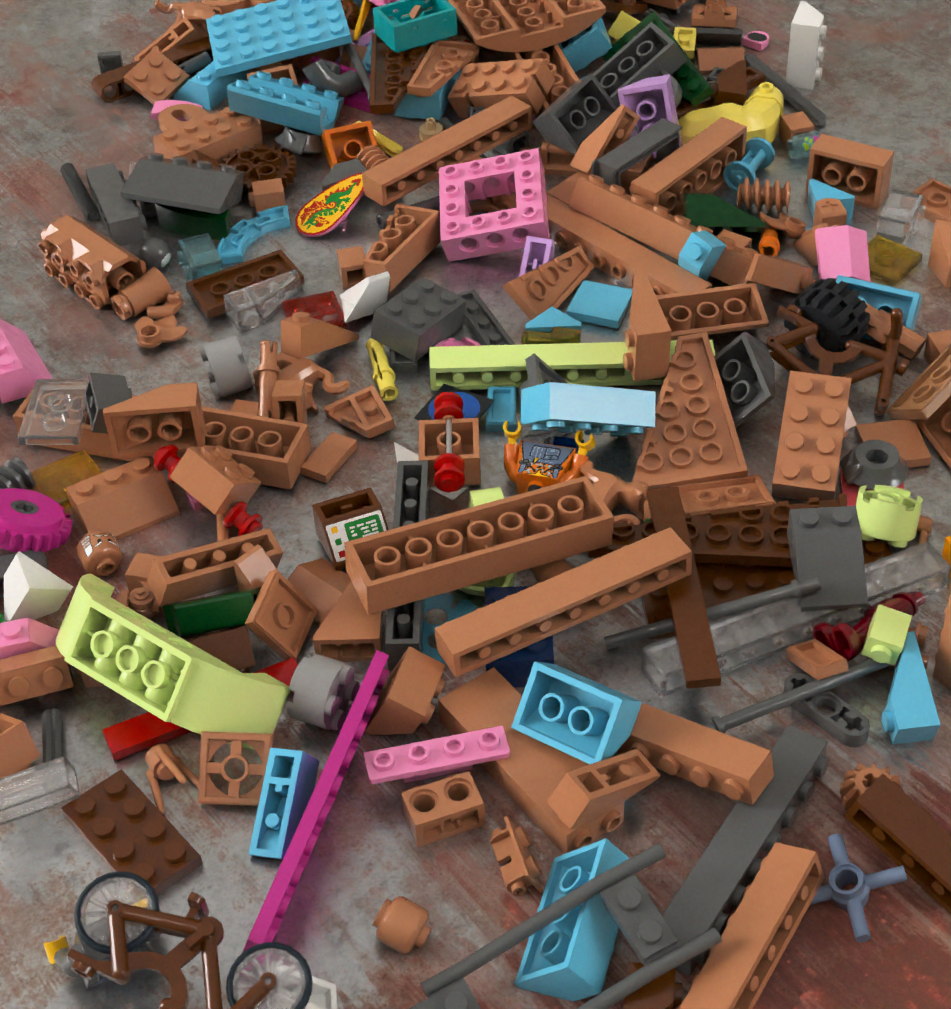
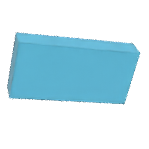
M489 386L487 398L493 399L494 403L487 410L486 432H504L503 425L506 420L508 421V431L515 432L517 387Z

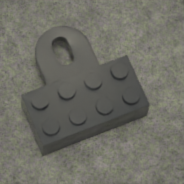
M650 22L595 71L593 75L618 108L620 106L618 89L645 78L670 74L675 105L677 107L682 98V89L671 75L687 60L677 44L653 22Z

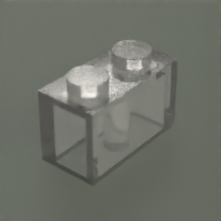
M893 189L879 215L876 238L907 245L911 235H916L919 221L922 222L926 206H922L923 195Z

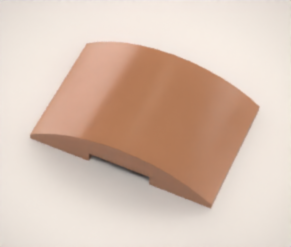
M447 0L456 8L457 18L475 44L487 49L503 52L533 51L556 45L584 31L606 13V7L600 0Z

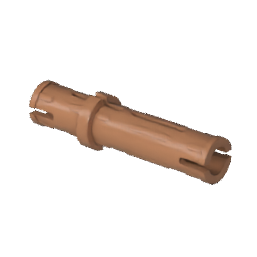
M265 340L260 342V365L257 367V374L259 375L258 416L274 418L272 393L277 376L280 374V367L277 366L278 342L273 341L272 346H270L271 340Z

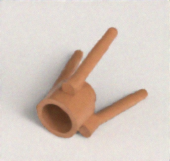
M167 744L155 745L146 753L145 761L149 769L145 772V775L150 782L155 805L164 814L165 810L158 779L166 781L176 777L183 784L186 782L187 777L198 788L199 777L184 764L181 757L175 756Z

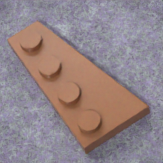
M450 40L434 41L408 83L407 94L418 97H431L480 52L479 45Z
M578 246L554 260L509 281L502 287L527 317L532 320L550 307L557 309L592 271L595 265Z

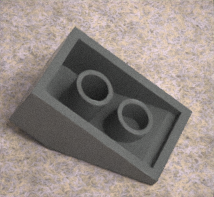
M745 331L714 356L735 428L775 398V365L765 343Z
M856 506L790 509L787 538L794 578L800 582L818 577L821 590L803 594L802 599H798L800 611L868 608L862 536Z

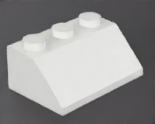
M806 1L800 2L791 23L786 82L794 88L813 90L816 81L820 82L822 76V67H819V61H822L824 57L825 47L821 46V42L825 40L827 25H823L824 15Z

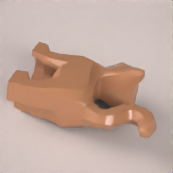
M160 0L154 2L155 8L162 13L173 14L177 11L178 15L175 23L170 28L186 17L200 36H209L206 19L218 14L223 15L220 8L198 1L186 3L173 2L170 5H166Z
M283 352L277 355V366L282 370L278 374L277 380H305L307 410L310 412H319L313 400L312 390L320 381H323L322 387L325 391L332 395H341L349 389L350 382L348 380L334 383V375L318 366L312 359H300ZM256 370L253 372L254 387L256 393L259 394V375Z
M587 460L580 467V471L588 477L610 512L618 504H622L636 515L621 514L614 516V523L627 521V524H642L637 517L642 520L644 519L643 508L644 502L647 500L648 484L640 481L625 482L616 475L595 470L593 462Z

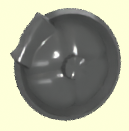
M286 126L284 131L275 137L276 142L281 145V148L293 151L297 155H303V152L318 154L324 151L319 135Z
M868 440L855 445L840 461L847 485L854 483L860 487L867 485L866 489L874 490L875 485L896 487L903 483L908 475V466L899 455L897 448L882 440Z

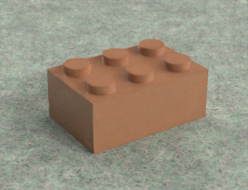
M821 133L810 148L806 192H808L809 180L812 178L854 195L855 205L878 210L888 196L894 151Z

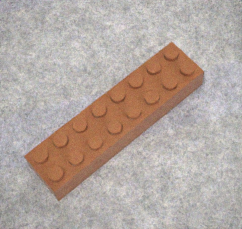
M583 476L344 542L346 571L367 614L370 615L612 545L614 516L588 477Z

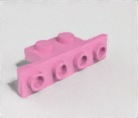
M503 726L364 752L363 754L370 784L403 779L404 783L473 770L474 764L509 758L510 749Z

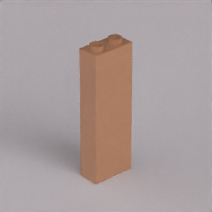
M494 667L438 699L440 722L452 735L503 726L510 749V757L479 764L563 854L591 844L593 840L605 832H612L617 829L622 821H624V802L596 820L570 830L559 819L558 815L547 803L548 799L567 772L590 764L511 728L522 695Z

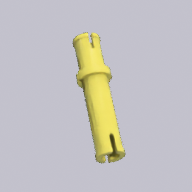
M371 338L366 342V349L374 371L373 381L378 386L382 399L392 401L398 396V389L395 385L396 375L389 366L384 345Z

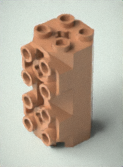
M66 215L45 227L41 233L42 241L38 242V247L46 262L43 264V267L48 276H55L65 288L74 285V290L78 297L81 299L85 297L95 309H101L108 304L111 305V297L118 294V291L127 287L147 272L144 261L85 222L71 215Z

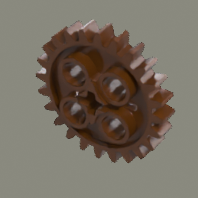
M254 144L251 149L244 146L243 151L235 149L236 154L228 153V158H222V163H219L220 168L221 165L236 166V170L244 171L242 196L246 193L248 194V192H253L252 182L281 178L283 187L288 188V183H294V178L297 177L298 172L297 161H295V156L291 155V151L285 152L284 148L276 149V145L267 148V145L264 144L258 148Z

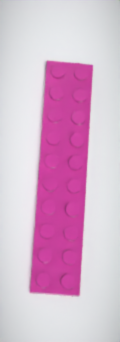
M378 650L375 652L249 934L243 952L257 944L273 942L287 907L290 904L390 670L384 668L389 657L388 654ZM269 951L260 952L250 957L241 966L237 975L249 978L254 966L262 968Z

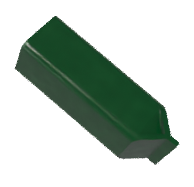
M261 587L165 605L163 610L167 628L170 632L182 637L243 626Z

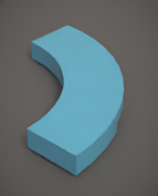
M288 205L257 212L256 217L248 221L243 219L230 228L228 236L222 238L218 245L216 253L217 264L224 265L243 262L245 251L257 238L268 232L290 227Z

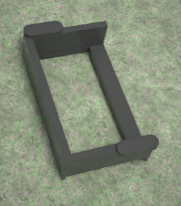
M662 118L603 157L594 159L591 165V174L602 177L604 179L603 183L609 186L611 184L620 186V175L654 152H656L657 164L679 148V131L682 129V126Z

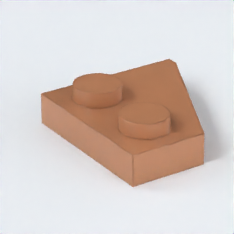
M374 385L323 407L328 418L369 439L396 427L392 416Z

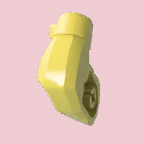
M763 82L751 92L743 106L725 103L690 111L678 119L679 125L682 126L680 130L682 145L721 117L747 126L746 142L753 137H761L772 143L779 131L780 116L783 115L784 96L772 83Z

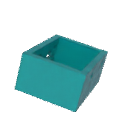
M399 0L373 8L375 34L395 53L418 46H426L428 43L437 40H446L450 36L458 34L456 8L447 0ZM416 5H421L425 9L422 10L421 15L417 18H411L409 15L412 8Z

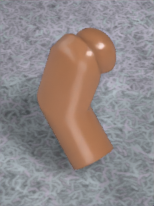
M170 291L167 294V301L163 306L147 307V317L155 320L175 315L183 306L181 293Z

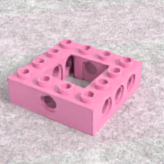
M539 148L439 167L440 237L448 262L525 248L527 236L550 239L545 170ZM516 192L517 208L469 217V214L472 213L469 201L476 199L486 200L487 197L502 194L507 196Z

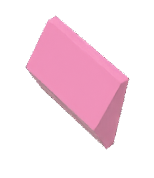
M849 225L817 228L815 230L819 279L825 281L827 278H835L837 280L838 275L871 282L866 231Z

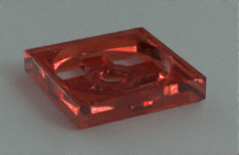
M334 291L282 302V309L286 318L292 317L293 313L305 307L303 311L299 312L309 314L311 312H318V315L309 316L322 321L324 316L337 314L335 320L326 322L347 329V322L345 323L344 314Z

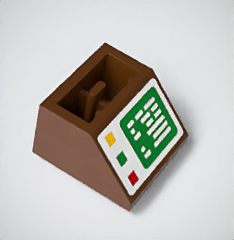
M371 487L312 505L316 534L336 571L346 568L344 542L389 530L382 506Z

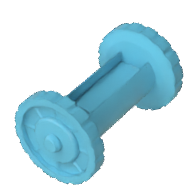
M761 137L749 139L746 142L743 159L730 162L724 169L723 177L727 186L738 192L739 183L742 184L746 177L749 178L750 185H753L756 179L755 171L758 168L768 167L774 160L775 150L771 143Z

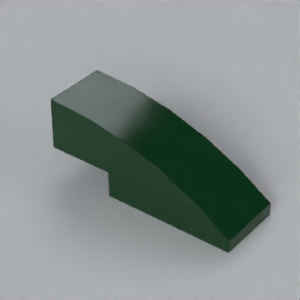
M155 203L159 225L184 235L221 240L228 236L230 228H232L229 209L221 214Z

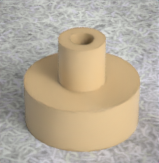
M427 118L426 123L419 127L420 139L425 141L442 132L443 126L436 123L434 118Z

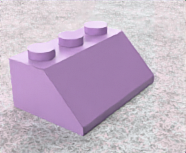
M670 74L645 78L618 89L620 105L627 106L640 116L628 140L662 118L679 125ZM681 134L679 139V148L682 146Z

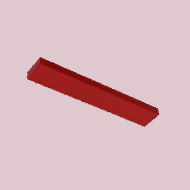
M294 657L253 673H266L290 686L292 676L298 664ZM150 712L102 729L114 761L192 732L171 722H165Z

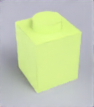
M879 604L870 622L861 655L870 657L879 663L895 666L903 650L912 615Z

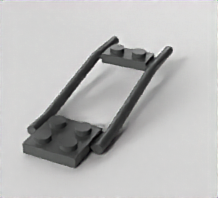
M658 843L594 877L455 965L421 982V988L428 999L409 1009H481L466 981L463 979L464 977L597 894L601 895L603 903L638 959L645 966L577 1009H608L652 980L722 942L719 932L713 927L683 945H678L675 935L637 876L634 875L666 857L663 847Z

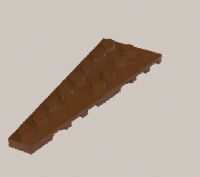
M838 494L837 499L819 501L818 497L808 498L807 503L789 505L788 501H780L769 508L749 505L711 510L710 515L691 517L690 513L685 514L695 563L793 567L787 538L790 509L847 506L846 494ZM651 518L650 521L634 525V523L627 524V521L613 523L612 545L589 551V558L602 557L625 545H630L654 534Z

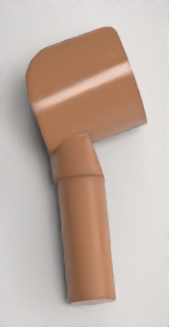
M920 515L916 532L920 534L917 551L919 557L925 556L927 540L931 535L933 524L931 518Z

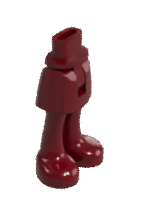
M919 591L896 593L892 596V599L885 598L864 610V617L853 627L844 622L834 627L827 622L814 626L813 638L849 662L862 651L870 622L879 604L912 615L913 617L918 612V607L926 602V598Z

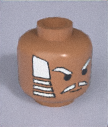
M90 531L83 536L77 545V555L88 574L90 573L98 577L108 576L119 568L122 563V551L113 534L108 531Z

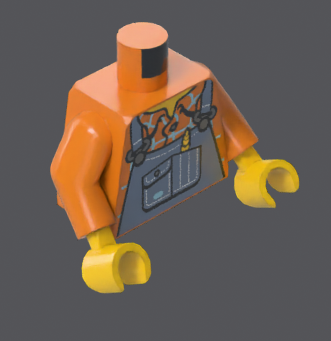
M506 420L503 429L506 438H508V444L504 446V469L509 480L517 485L518 494L583 477L584 474L580 471V467L588 460L589 457L586 456L587 451H591L595 447L596 441L591 433L588 442L581 443L583 432L579 430L575 435V441L579 447L577 453L576 448L521 440L520 444H517V439L522 434L521 423L518 421V429L515 432H509L508 421Z

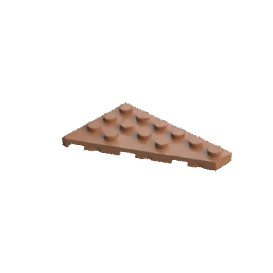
M703 332L678 336L675 352L672 355L670 367L664 379L658 403L655 406V427L647 430L632 482H645L648 484L649 489L747 476V465L708 334Z

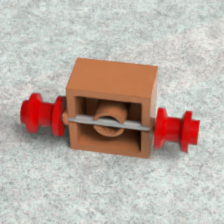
M443 392L434 400V420H419V461L428 460L430 487H437L443 492H455L464 485H481L479 419L464 418L462 411L463 399L461 396L454 392Z
M171 444L169 446H162L155 453L154 468L157 471L166 469L170 472L168 479L172 483H177L214 515L226 513L223 521L225 527L232 528L235 526L238 528V536L262 530L263 525L261 523L263 517L258 513L251 516L246 512L248 502L262 482L254 477L255 472L250 467L241 463L238 464L231 458L232 453L220 445L189 447L183 457L180 458L177 455L178 447Z

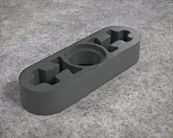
M803 673L791 674L785 679L783 693L815 680ZM829 690L790 705L846 746L859 747L865 744L868 739L870 722L867 717ZM820 705H828L835 710V712L832 714H823L817 710V707Z

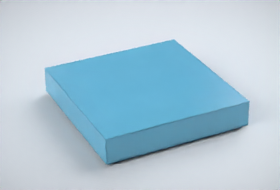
M583 280L566 310V314L580 322L618 329L631 304L633 289Z

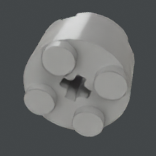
M236 334L198 346L209 381L212 383L211 387L216 400L253 387Z
M312 652L310 653L311 658L304 656L292 676L289 690L294 692L293 702L287 701L288 716L327 730L334 729L340 731L346 719V709L349 701H354L360 688V683L354 681V668L351 664Z

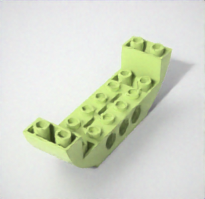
M90 573L80 578L55 640L58 650L65 657L64 661L161 720L171 722L200 735L201 731L273 734L290 694L289 686L266 673H242L111 598L115 587ZM247 743L242 744V747L254 749Z

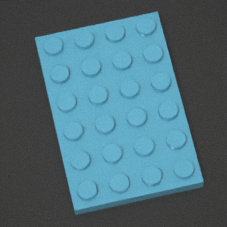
M277 0L269 3H259L254 7L237 9L223 15H214L206 19L215 70L218 77L352 43L341 0Z

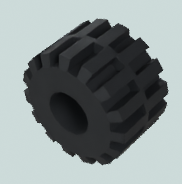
M827 278L825 281L823 279L817 280L790 304L802 310V317L818 324L819 331L816 340L822 348L830 352H844L847 350L845 348L847 341L854 340L858 342L869 328L867 323L870 321V314L865 312L867 308L865 301H860L858 298L859 293L855 289L850 290L848 284L843 281L836 283L835 278ZM784 320V327L789 329V331L797 329L794 324ZM803 343L795 346L799 352L803 350L806 353V357L814 358Z

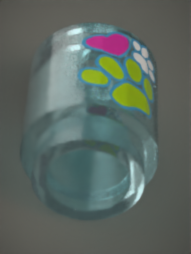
M813 131L795 135L792 139H788L787 152L791 159L796 158L797 160L809 158L810 148L818 139L820 133Z

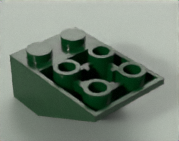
M684 193L683 216L691 220V225L696 227L699 225L715 227L717 232H722L724 229L732 232L733 227H741L743 232H759V227H766L765 222L713 194Z

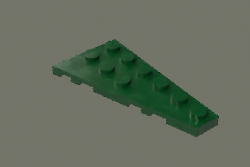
M655 12L644 18L633 29L626 32L624 36L612 44L613 48L601 57L607 62L650 22H653L677 44L687 60L671 75L682 89L681 100L695 107L714 92Z

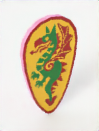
M362 173L340 180L304 204L295 218V225L300 234L306 237L326 235L341 222L345 221L347 215L364 194Z

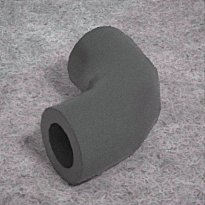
M323 58L302 69L312 85L321 92L325 90L335 91L339 93V97L344 98L358 93L363 88L361 79L355 71L348 70L343 74H336L327 67Z

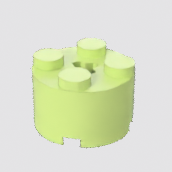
M867 485L859 487L856 510L862 540L873 541L877 538L888 540L887 543L895 547H906L908 541L915 539L923 499L920 496H917V500L910 498V491L893 486L875 485L874 490L866 491Z

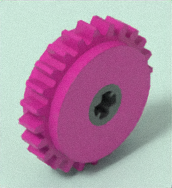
M19 488L0 489V548L12 552L28 550L46 552L53 548L57 549L60 544L65 545L67 539L69 540L73 522L70 519V513H64V507H61L54 499L39 492Z

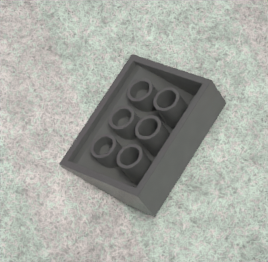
M148 153L147 156L139 159L120 192L121 198L221 214L241 202L244 171H238L236 166L221 165L220 168L212 166V163L208 161L191 163L185 157L167 159L163 158L164 155L161 153Z

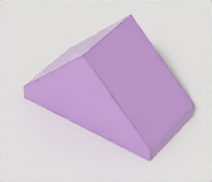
M527 236L519 277L554 260V240Z

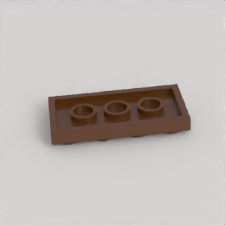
M280 249L185 284L188 294L209 319L220 316L228 311L242 308L261 299H267L272 295L291 290L305 283L304 275Z
M122 769L61 807L67 821L111 872L120 871L137 874L150 883L157 895L203 865L199 853ZM119 880L137 902L148 897L144 889L136 883L128 880Z

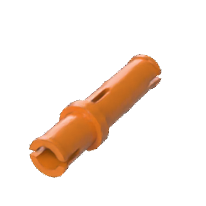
M765 228L764 233H761V240L758 246L760 254L777 256L780 250L778 233L774 228Z

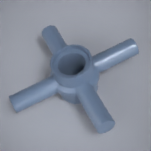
M833 834L828 837V842L835 867L829 874L828 884L819 887L811 904L833 900L840 908L848 911L855 940L857 942H866L871 939L863 907L869 900L870 890L908 881L904 866L866 875L857 865L850 863L843 836L841 834ZM847 884H856V887L851 890H841Z

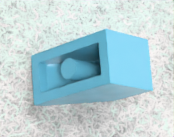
M706 230L692 232L679 254L678 266L706 281L727 245Z

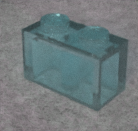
M209 233L178 240L180 251H176L180 267L183 266L187 281L224 270L222 259Z

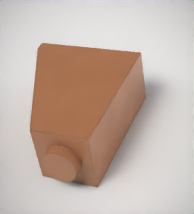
M351 581L313 635L315 653L342 662L372 661L376 650L383 652L385 610L368 615Z

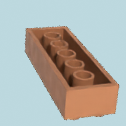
M721 117L637 179L633 180L630 185V196L632 194L642 196L647 199L646 203L651 206L660 205L669 210L668 214L672 216H683L684 193L712 194L726 183L723 177L725 167L730 162L741 161L745 156L747 126Z

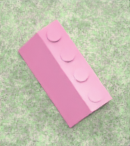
M0 319V401L3 404L27 397L39 379L55 381L25 331Z

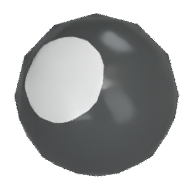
M152 236L140 244L138 256L139 259L145 262L146 267L160 269L169 262L171 248L167 241Z

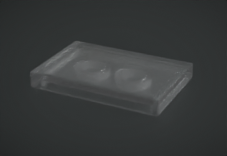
M36 379L17 436L19 445H79L88 414L84 399L88 379Z

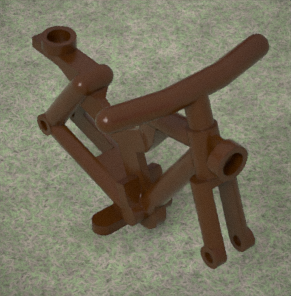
M788 305L787 308L780 306L777 316L794 324L797 329L767 339L766 345L768 350L772 351L769 352L772 359L789 373L790 371L817 374L788 350L803 343L809 353L819 360L818 374L832 376L833 365L853 362L860 355L877 360L875 363L840 377L852 378L851 384L881 373L874 413L879 417L884 416L890 403L893 377L895 373L902 377L910 364L909 360L898 356V345L903 331L902 310L895 308L891 311V330L887 341L880 349L849 340L845 344L847 350L844 352H830L822 348L816 340L819 331L817 323L802 317V310L795 305Z

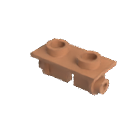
M508 816L504 817L507 828L495 829L492 832L490 843L500 865L512 860L510 863L500 867L507 890L514 896H522L527 892V888L533 885L540 893L543 892L538 878L543 875L542 869L535 856L530 855L527 848L532 845L527 831L522 825L517 827Z

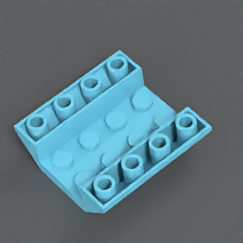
M258 71V73L249 76L248 81L237 80L227 86L230 111L322 136L324 130L334 128L345 99L339 97V93L335 91H317L313 85L293 84L294 80L280 77V80L271 78L272 74Z

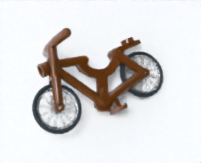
M117 871L104 874L87 885L79 896L74 913L75 927L79 937L93 950L104 954H111V960H94L72 948L68 952L67 957L70 961L74 962L71 969L78 975L92 980L97 973L120 985L127 984L131 979V975L137 970L149 969L157 971L167 978L171 986V997L161 1000L159 1009H187L189 1002L187 980L181 969L201 952L206 1009H223L217 946L224 937L223 926L217 918L208 916L209 909L206 900L201 895L195 892L190 893L187 899L190 910L186 917L161 912L158 896L147 880L137 874ZM153 931L185 938L166 955L152 951L129 953V951L143 944ZM275 942L257 944L244 951L230 968L226 982L227 1000L231 1006L230 1009H304L312 993L313 980L311 970L304 957L288 945Z

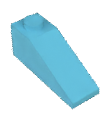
M914 631L907 632L903 650L897 661L885 710L881 713L884 732H889L892 744L934 740L941 725Z
M270 748L248 855L283 860L314 791L319 760L300 750Z

